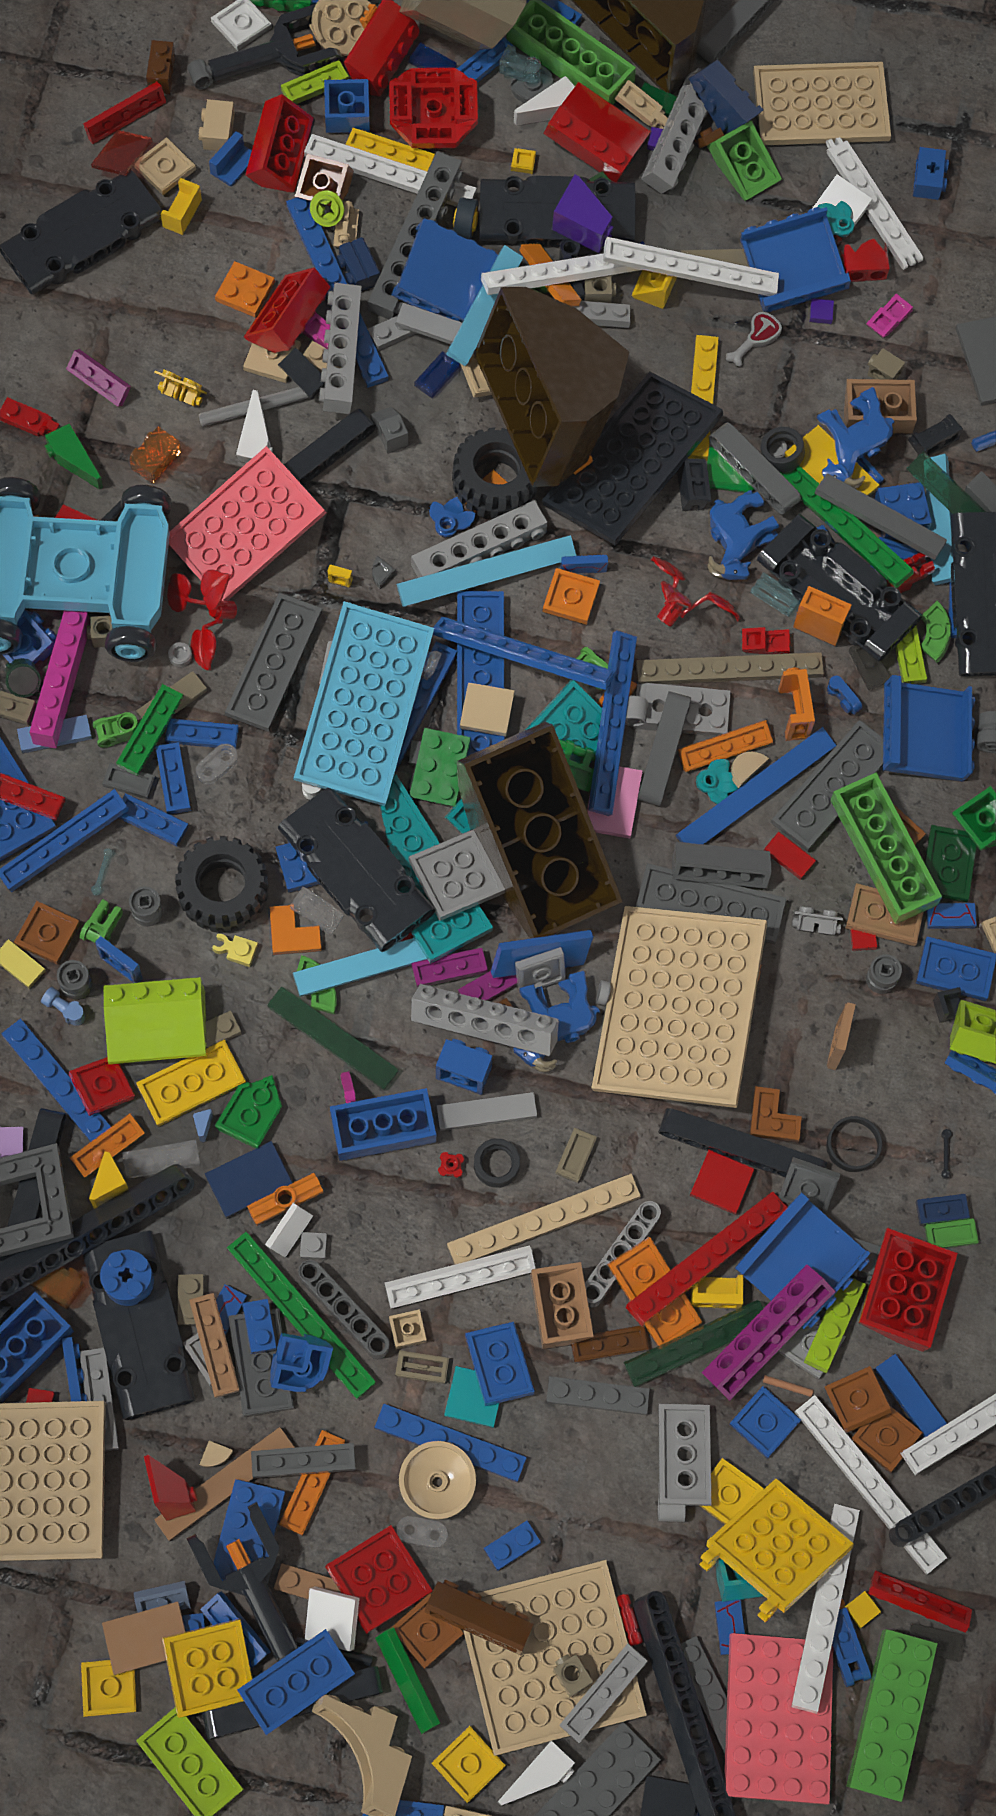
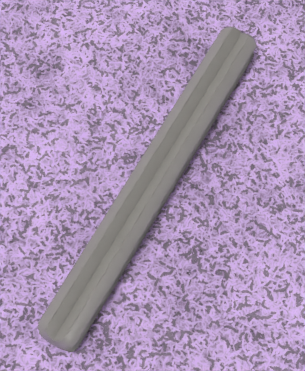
M300 387L260 397L262 410L304 400L308 396ZM250 400L200 413L199 421L201 426L246 415Z

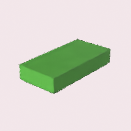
M974 1218L924 1226L927 1242L945 1249L979 1243Z

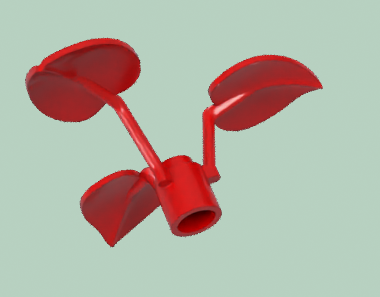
M653 556L650 559L661 570L671 575L674 580L673 586L665 581L661 582L665 605L657 617L663 623L672 627L679 616L683 618L689 611L706 600L712 601L720 608L732 613L737 622L740 620L738 613L731 603L713 592H709L692 604L688 597L676 589L679 579L685 580L683 573L673 564ZM683 605L688 606V608L682 610Z
M207 570L202 576L200 586L204 598L203 600H197L188 597L191 592V584L188 578L183 574L175 573L170 576L167 591L171 609L175 612H182L185 610L187 602L206 605L209 615L215 619L203 625L202 630L196 629L191 638V651L195 661L203 669L211 670V663L216 651V637L208 628L216 624H222L223 619H234L237 614V606L234 601H222L231 574L217 570Z

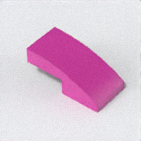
M895 294L866 324L884 338L913 311V306L898 294Z
M315 313L306 323V328L302 333L328 349V343H324L325 330L330 329V324H326V320Z

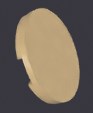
M318 0L312 13V29L319 44L324 49L335 48L340 50L342 56H348L364 31L360 18L365 17L363 13L365 10L369 11L368 5L371 2L368 0Z

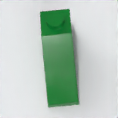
M70 424L45 435L47 444L44 447L50 458L54 456L59 465L97 489L103 488L101 476Z

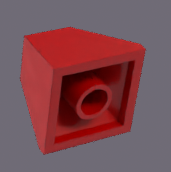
M150 1455L144 1456L153 1501L165 1520L196 1512L194 1502H197L198 1499L194 1487H190L184 1478Z

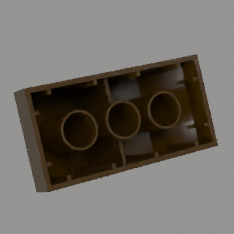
M571 0L659 89L674 94L682 88L686 77L691 73L697 46L700 43L706 0Z
M501 287L474 355L532 487L558 486L588 462L618 398L629 351L577 308L528 287Z
M543 722L457 761L458 787L470 831L474 829L505 888V893L502 894L504 900L529 938L550 936L623 902L553 724Z

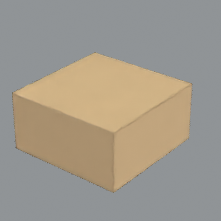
M420 1309L389 1316L396 1349L426 1343Z

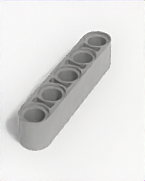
M646 1201L640 1205L585 1282L586 1291L594 1289L599 1294L597 1299L591 1300L587 1298L590 1308L598 1306L617 1281L614 1275L611 1279H603L599 1273L603 1269L610 1270L607 1264L616 1259L614 1251L617 1249H622L625 1252L646 1239L657 1225L661 1215V1209L657 1203ZM644 1210H652L655 1213V1218L651 1220L646 1219L642 1212ZM636 1229L641 1233V1237L639 1239H632L628 1232Z

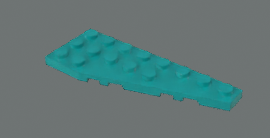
M570 680L525 730L543 722L553 724L559 739L574 741L575 745L583 748L589 747L596 752L602 708L574 680ZM571 754L569 760L580 763L581 757ZM461 799L444 818L461 834L470 831V827Z
M395 775L392 779L385 806L379 805L388 847L405 869L406 875L413 879L415 886L429 901L409 862V856L440 843L400 779ZM407 886L399 889L401 893H407L411 890ZM478 904L439 921L436 913H434L427 921L413 930L411 934L431 964L492 932L493 926Z

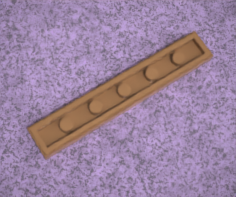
M279 1427L195 1489L198 1499L197 1502H194L196 1512L167 1521L161 1514L154 1519L170 1542L228 1499L232 1494L235 1479L245 1482H251L255 1479L252 1477L251 1451L295 1447Z

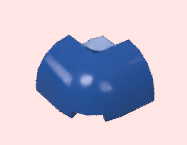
M281 1333L276 1354H273L271 1364V1387L294 1392H306V1389L314 1387L321 1380H324L333 1347L328 1342L315 1336L304 1334L302 1337Z

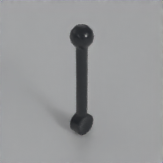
M944 1129L941 1133V1137L944 1139V1170L941 1172V1176L944 1179H948L951 1176L948 1170L949 1138L952 1133L949 1129Z

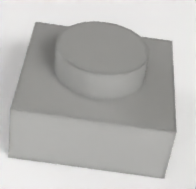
M302 1232L300 1259L325 1260L327 1233Z

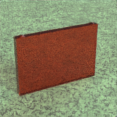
M117 130L91 163V168L126 176L152 143V138Z

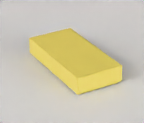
M9 939L0 948V966L29 989L44 974L45 968Z

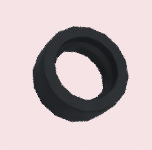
M774 428L763 437L761 454L779 472L794 470L804 459L805 448L803 438L793 428ZM790 441L796 445V451L786 458H776L769 452L771 446L776 442Z
M493 1138L485 1141L478 1147L474 1155V1171L477 1178L483 1184L489 1187L501 1188L514 1181L519 1173L520 1155L511 1142ZM501 1149L510 1156L512 1161L511 1168L504 1176L493 1177L484 1170L482 1161L485 1154L490 1150Z

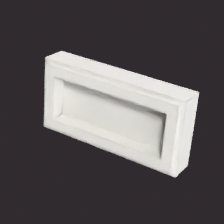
M292 1203L265 1245L286 1257L313 1215Z

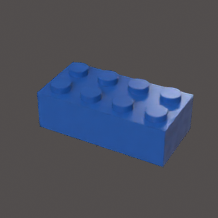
M427 1088L330 1106L339 1161L436 1143V1131Z
M36 1292L0 1326V1404L62 1344L63 1338H68L74 1332L71 1326Z

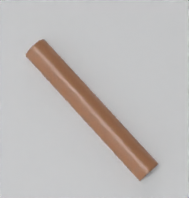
M764 1375L763 1383L809 1397L812 1396V1389Z

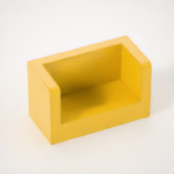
M180 178L178 181L179 192L169 211L162 210L161 219L164 228L183 235L202 198L200 185Z
M737 1275L736 1278H703L691 1288L692 1306L697 1308L741 1309L743 1305V1275Z

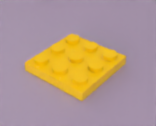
M240 1619L162 1637L178 1718L244 1701L238 1689L251 1681L252 1676Z

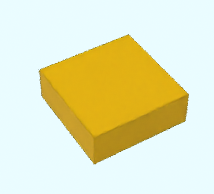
M514 148L511 171L533 174L536 151Z
M329 565L327 571L328 581L348 588L351 587L353 581L352 570Z
M865 1591L844 1607L847 1608L849 1615L859 1628H862L881 1612Z

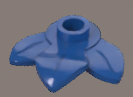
M458 497L451 499L444 506L434 501L429 510L430 517L435 522V530L442 537H451L457 530L467 529L475 519V512H463V506ZM444 525H449L450 528H449V529H444L443 526H444Z

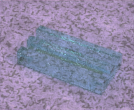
M764 572L750 591L751 594L788 617L799 603L793 596L791 589L782 587L777 580ZM759 588H762L763 590L767 591V592L770 593L773 597H775V598L778 599V600H781L782 602L786 603V604L789 605L790 607L788 608V607L784 606L783 604H781V603L778 602L777 600L773 599V598L770 597L769 595H767V594H765L764 592H762L761 590H759Z

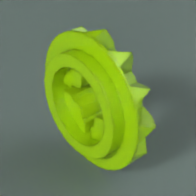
M325 190L318 192L312 198L310 213L316 223L324 227H331L343 219L345 211L343 200L340 199L337 193ZM330 202H332L331 210H333L334 213L328 212L324 215L325 207L323 206V204L327 205Z

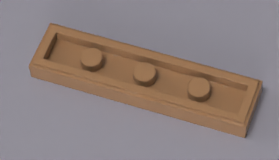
M214 1293L190 1299L214 1397L218 1398L239 1392Z

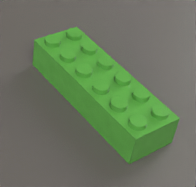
M530 0L525 5L515 25L506 35V39L531 58L538 59L541 65L561 79L566 76L574 86L580 82L612 105L617 102L615 97L628 80L632 83L635 81L636 67L541 0Z
M877 773L834 791L831 802L894 923H900L937 906L942 896Z
M888 1629L882 1630L846 1787L902 1802L937 1643Z

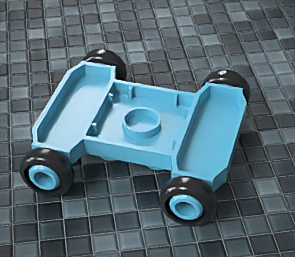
M1 478L0 655L16 652L21 647L23 633L17 626V622L25 608L110 613L112 629L107 633L105 639V649L108 654L126 662H142L152 658L155 655L157 640L151 633V630L161 617L170 536L169 526L166 521L172 506L169 494L163 489L152 485H135L127 488L122 494L121 508L123 511L118 521L33 517L32 512L38 508L41 495L37 486L22 478Z

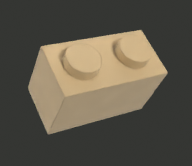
M207 99L206 108H202L201 120L204 122V125L199 128V140L203 142V150L219 151L232 136L235 116L233 102Z

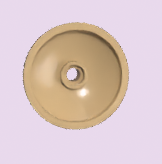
M432 1441L416 1447L405 1458L400 1469L399 1487L404 1501L415 1513L428 1519H446L458 1514L468 1505L475 1491L476 1474L470 1458L459 1447L448 1442ZM435 1478L442 1480L440 1487L433 1485L432 1482Z

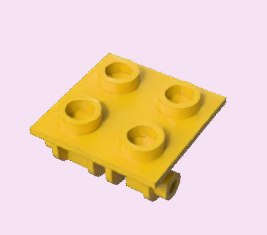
M163 369L162 373L154 372L165 378L164 382L160 381L158 385V390L161 391V394L168 395L174 399H177L180 394L179 401H184L194 407L201 405L203 399L200 397L201 393L207 395V392L201 390L202 385L185 377L181 381L182 377Z

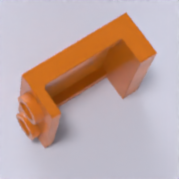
M808 586L799 605L793 628L836 646L852 604Z
M789 668L783 672L778 688L780 694H793L796 714H791L789 717L785 738L786 741L807 739L815 723L807 669Z

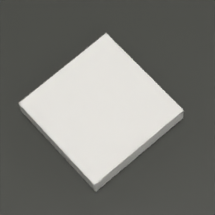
M237 0L211 17L213 25L237 51L272 28L269 20L250 0Z
M836 175L813 208L818 207L822 203H830L836 206L840 201H844L851 207V218L855 226L873 199L839 175ZM839 224L842 227L847 226L846 224Z
M315 1586L310 1588L305 1639L310 1640L326 1629L339 1649L346 1651L354 1650L359 1598Z

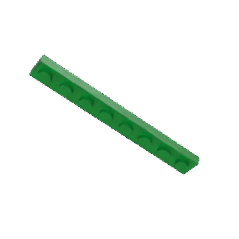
M798 466L794 470L780 472L798 491L801 501L896 589L914 574L913 569L853 514L815 494L819 483L803 468Z
M247 1232L243 1233L227 1247V1250L302 1337L304 1334L315 1336L328 1342L333 1347L328 1367L356 1400L376 1384L375 1380Z

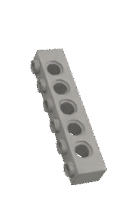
M697 68L686 77L641 180L661 194L669 189L672 190L677 185L679 180L677 178L678 174L685 167L686 156L693 149V140L701 131L702 127L700 124L708 114L702 100L689 81L690 77L702 70L700 68Z
M334 283L333 291L328 293L327 305L332 306L331 310H327L326 324H330V329L325 330L324 343H328V349H324L322 362L327 363L326 368H322L321 382H325V387L320 388L319 401L323 402L322 411L350 414L361 286Z
M534 500L412 555L411 566L419 578L498 556L511 548L517 549L531 539L537 540L541 538L547 531V521ZM519 525H523L526 527V529L520 530L516 527ZM504 535L506 537L504 539H499L496 536ZM483 544L485 547L477 548L475 545ZM462 553L465 556L459 558L456 557L455 554ZM441 562L444 566L437 567L434 564Z
M423 984L419 985L412 997L411 1021L547 1056H550L557 1043L559 1022L557 1018Z

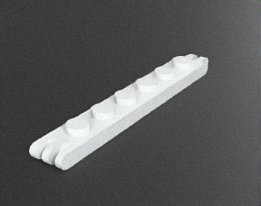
M840 137L835 139V143L832 139L827 140V154L842 178L873 199L865 213L900 267L904 270L908 268V264L913 266L916 264V261L918 263L923 261L922 254L847 140L843 142Z

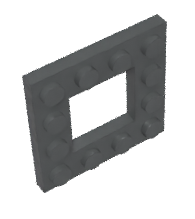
M57 1143L0 1158V1186L37 1176L43 1218L0 1229V1257L74 1238L60 1150Z

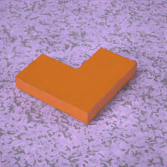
M294 905L270 907L273 955L321 951L319 926L295 928Z

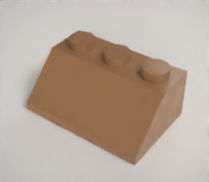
M847 379L844 406V424L847 428L863 420L862 412L859 409L853 408L850 402L860 397V393L874 387L880 402L882 416L884 418H892L895 422L892 424L893 433H913L917 421L915 380Z
M581 1262L532 1269L530 1277L542 1349L567 1346L592 1338L593 1330Z

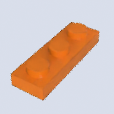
M129 1113L69 1158L85 1178L100 1167L105 1151L109 1152L113 1157L145 1133Z

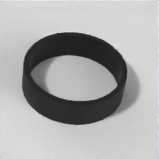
M850 1116L839 1120L832 1127L827 1137L826 1149L829 1158L837 1167L848 1172H860L871 1167L879 1157L882 1149V1138L879 1130L872 1122L863 1117ZM854 1122L862 1124L871 1130L877 1141V1153L872 1161L862 1166H851L843 1163L836 1157L831 1147V1136L833 1131L840 1125Z

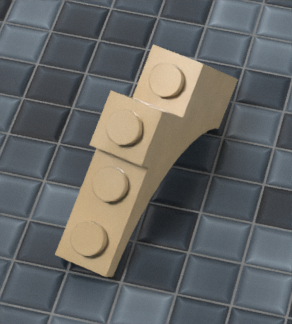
M322 1696L315 1701L312 1712L331 1723L346 1739L355 1754L363 1782V1806L361 1812L368 1816H395L412 1756L404 1753L402 1748L389 1746L398 1716L391 1714L387 1708L381 1706H374L364 1713L362 1708L344 1704L336 1696Z

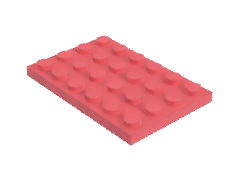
M266 446L170 531L169 545L200 580H202V576L207 570H217L231 574L222 601H228L322 518L326 512Z
M730 1634L724 1781L728 1796L829 1804L833 1646H831L817 1714L791 1707L805 1639Z

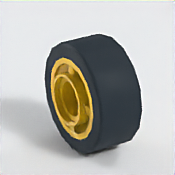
M461 197L455 210L453 231L465 239L472 240L476 231L479 216L478 200Z

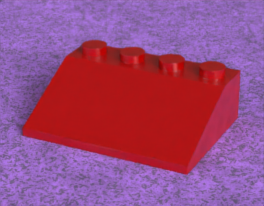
M578 82L553 115L543 134L598 172L603 171L613 182H617L651 131Z
M886 1228L859 1323L899 1344L923 1352L931 1348L958 1253Z

